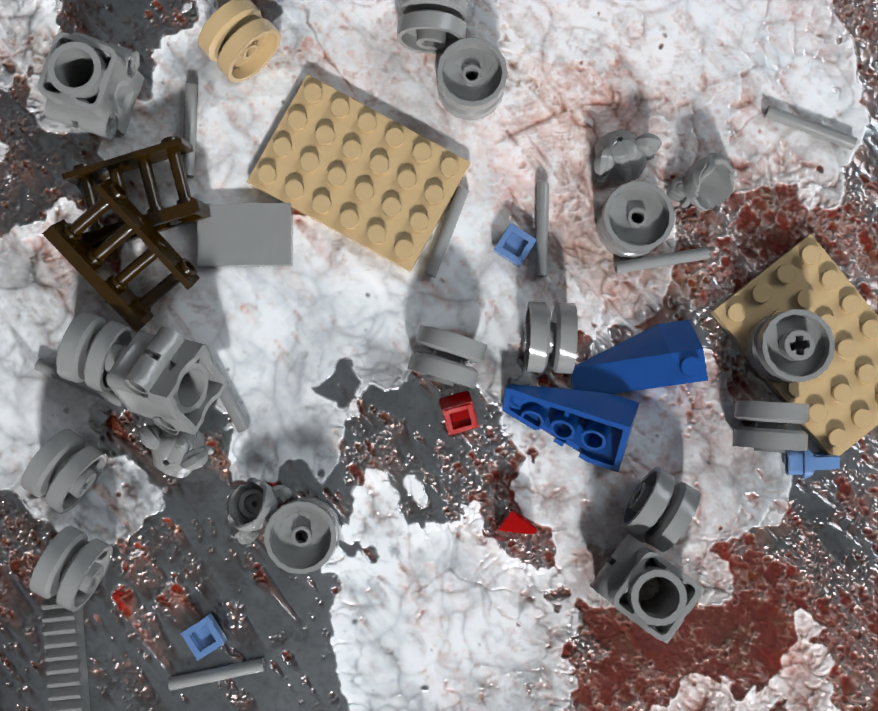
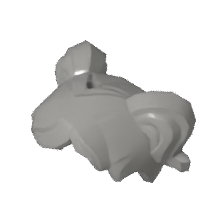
M626 129L609 132L600 138L595 145L596 155L593 164L594 171L598 174L596 177L597 183L602 184L607 180L612 184L618 185L626 184L639 178L646 167L647 160L654 158V155L662 145L660 138L651 133H645L638 137Z
M720 152L710 153L708 157L695 162L687 170L685 176H677L672 179L667 186L666 194L671 200L680 202L682 208H687L692 204L702 211H708L730 197L734 190V179L737 178V174L726 156Z
M156 424L142 426L140 430L141 442L145 447L151 449L154 466L166 475L176 478L187 477L192 470L202 467L208 461V455H212L215 451L213 446L206 445L205 437L199 429L195 435L183 431L174 435L162 430Z
M253 477L247 479L246 484L235 487L229 494L225 509L228 520L234 525L230 537L233 539L237 538L240 544H249L255 541L259 535V529H262L268 523L272 514L276 512L277 506L283 505L285 500H289L292 496L290 488L284 485L271 487L266 482Z

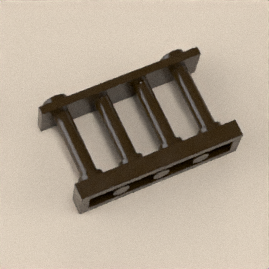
M178 136L166 137L161 140L160 144L95 164H78L73 167L72 171L62 173L63 180L81 186L86 209L88 210L98 201L93 182L110 177L112 182H117L126 190L122 173L139 168L149 205L147 214L143 216L158 232L211 217L208 205L191 196L181 155L193 152L194 149L193 145ZM169 159L179 200L176 201L177 205L166 208L161 203L152 164ZM101 216L88 227L87 232L81 233L82 239L91 248L96 249L125 222L119 217L117 223L107 225L103 223ZM134 233L125 242L138 239L139 237Z
M109 178L94 187L101 198L72 224L62 219L51 225L42 234L137 333L155 316L151 312V306L180 282L189 290L200 277L196 274L195 266L188 259L182 258L128 199L126 190L117 182H112ZM112 207L125 224L96 249L91 248L82 239L81 233ZM135 233L146 244L148 249L119 274L114 273L105 263V258ZM158 258L171 273L142 298L137 297L129 289L128 283Z

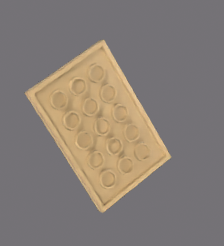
M307 74L246 182L282 203H291V207L411 273L453 198L457 187L468 171L471 162Z
M809 234L710 313L748 360V337L753 327L763 318L792 309L809 310L823 318L831 328L835 340L834 357L827 370L817 378L805 382L779 383L772 382L764 377L762 378L782 402L809 404V421L800 425L822 452L840 456L878 426V315L813 235Z

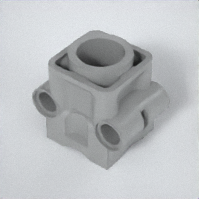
M73 32L72 34L58 33L51 44L37 86L40 93L47 97L45 104L47 119L74 128H80L108 139L113 138L116 133L125 135L130 122L133 104L140 93L145 79L138 71L140 65L139 53L78 32Z
M164 326L159 329L156 335L145 332L137 333L126 349L119 355L106 377L108 386L130 412L153 419L158 427L174 435L179 434L180 431L195 435L204 422L208 408L221 396L228 385V381L223 373L213 365L210 353L204 344L186 340L174 329Z
M627 533L611 555L612 558L609 563H605L590 584V587L656 639L668 644L684 622L685 616L691 612L706 589L630 533ZM660 577L658 593L648 601H638L642 585L651 578Z

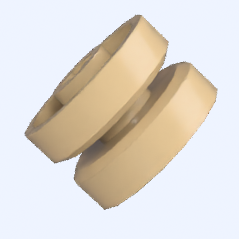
M231 0L216 10L203 25L198 37V46L211 61L217 62L220 71L231 82L238 83L249 79L267 65L280 45L281 35L268 19L262 18L260 10L250 0Z

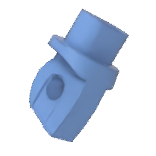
M809 448L808 451L786 450L784 453L785 472L787 475H800L802 479H807L813 475L814 470L840 469V456L829 455L824 452L812 453Z

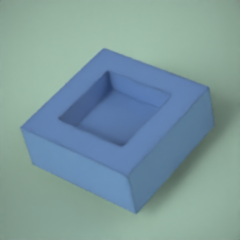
M510 223L493 252L520 268L537 239Z
M211 613L180 633L197 661L228 640Z

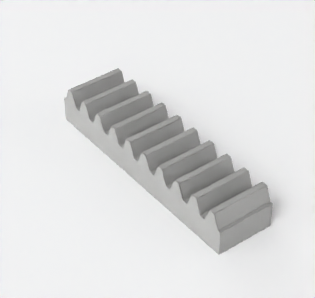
M56 596L44 599L41 609L45 610L42 622L46 623L43 635L47 636L44 648L48 649L45 662H49V667L46 670V675H50L47 688H51L48 701L52 702V706L49 711H91L83 606L79 610L72 612L59 606L56 603Z

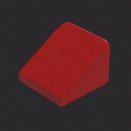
M463 391L439 399L448 435L479 428L469 391Z
M508 508L496 525V529L503 532L535 534L538 531L535 524L513 508Z

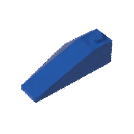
M690 320L657 324L575 365L573 373L570 374L572 390L610 394L708 381L703 347Z
M507 384L502 411L533 430L542 429L555 437L553 442L561 447L567 444L580 452L578 457L586 462L619 472L640 403L610 393Z

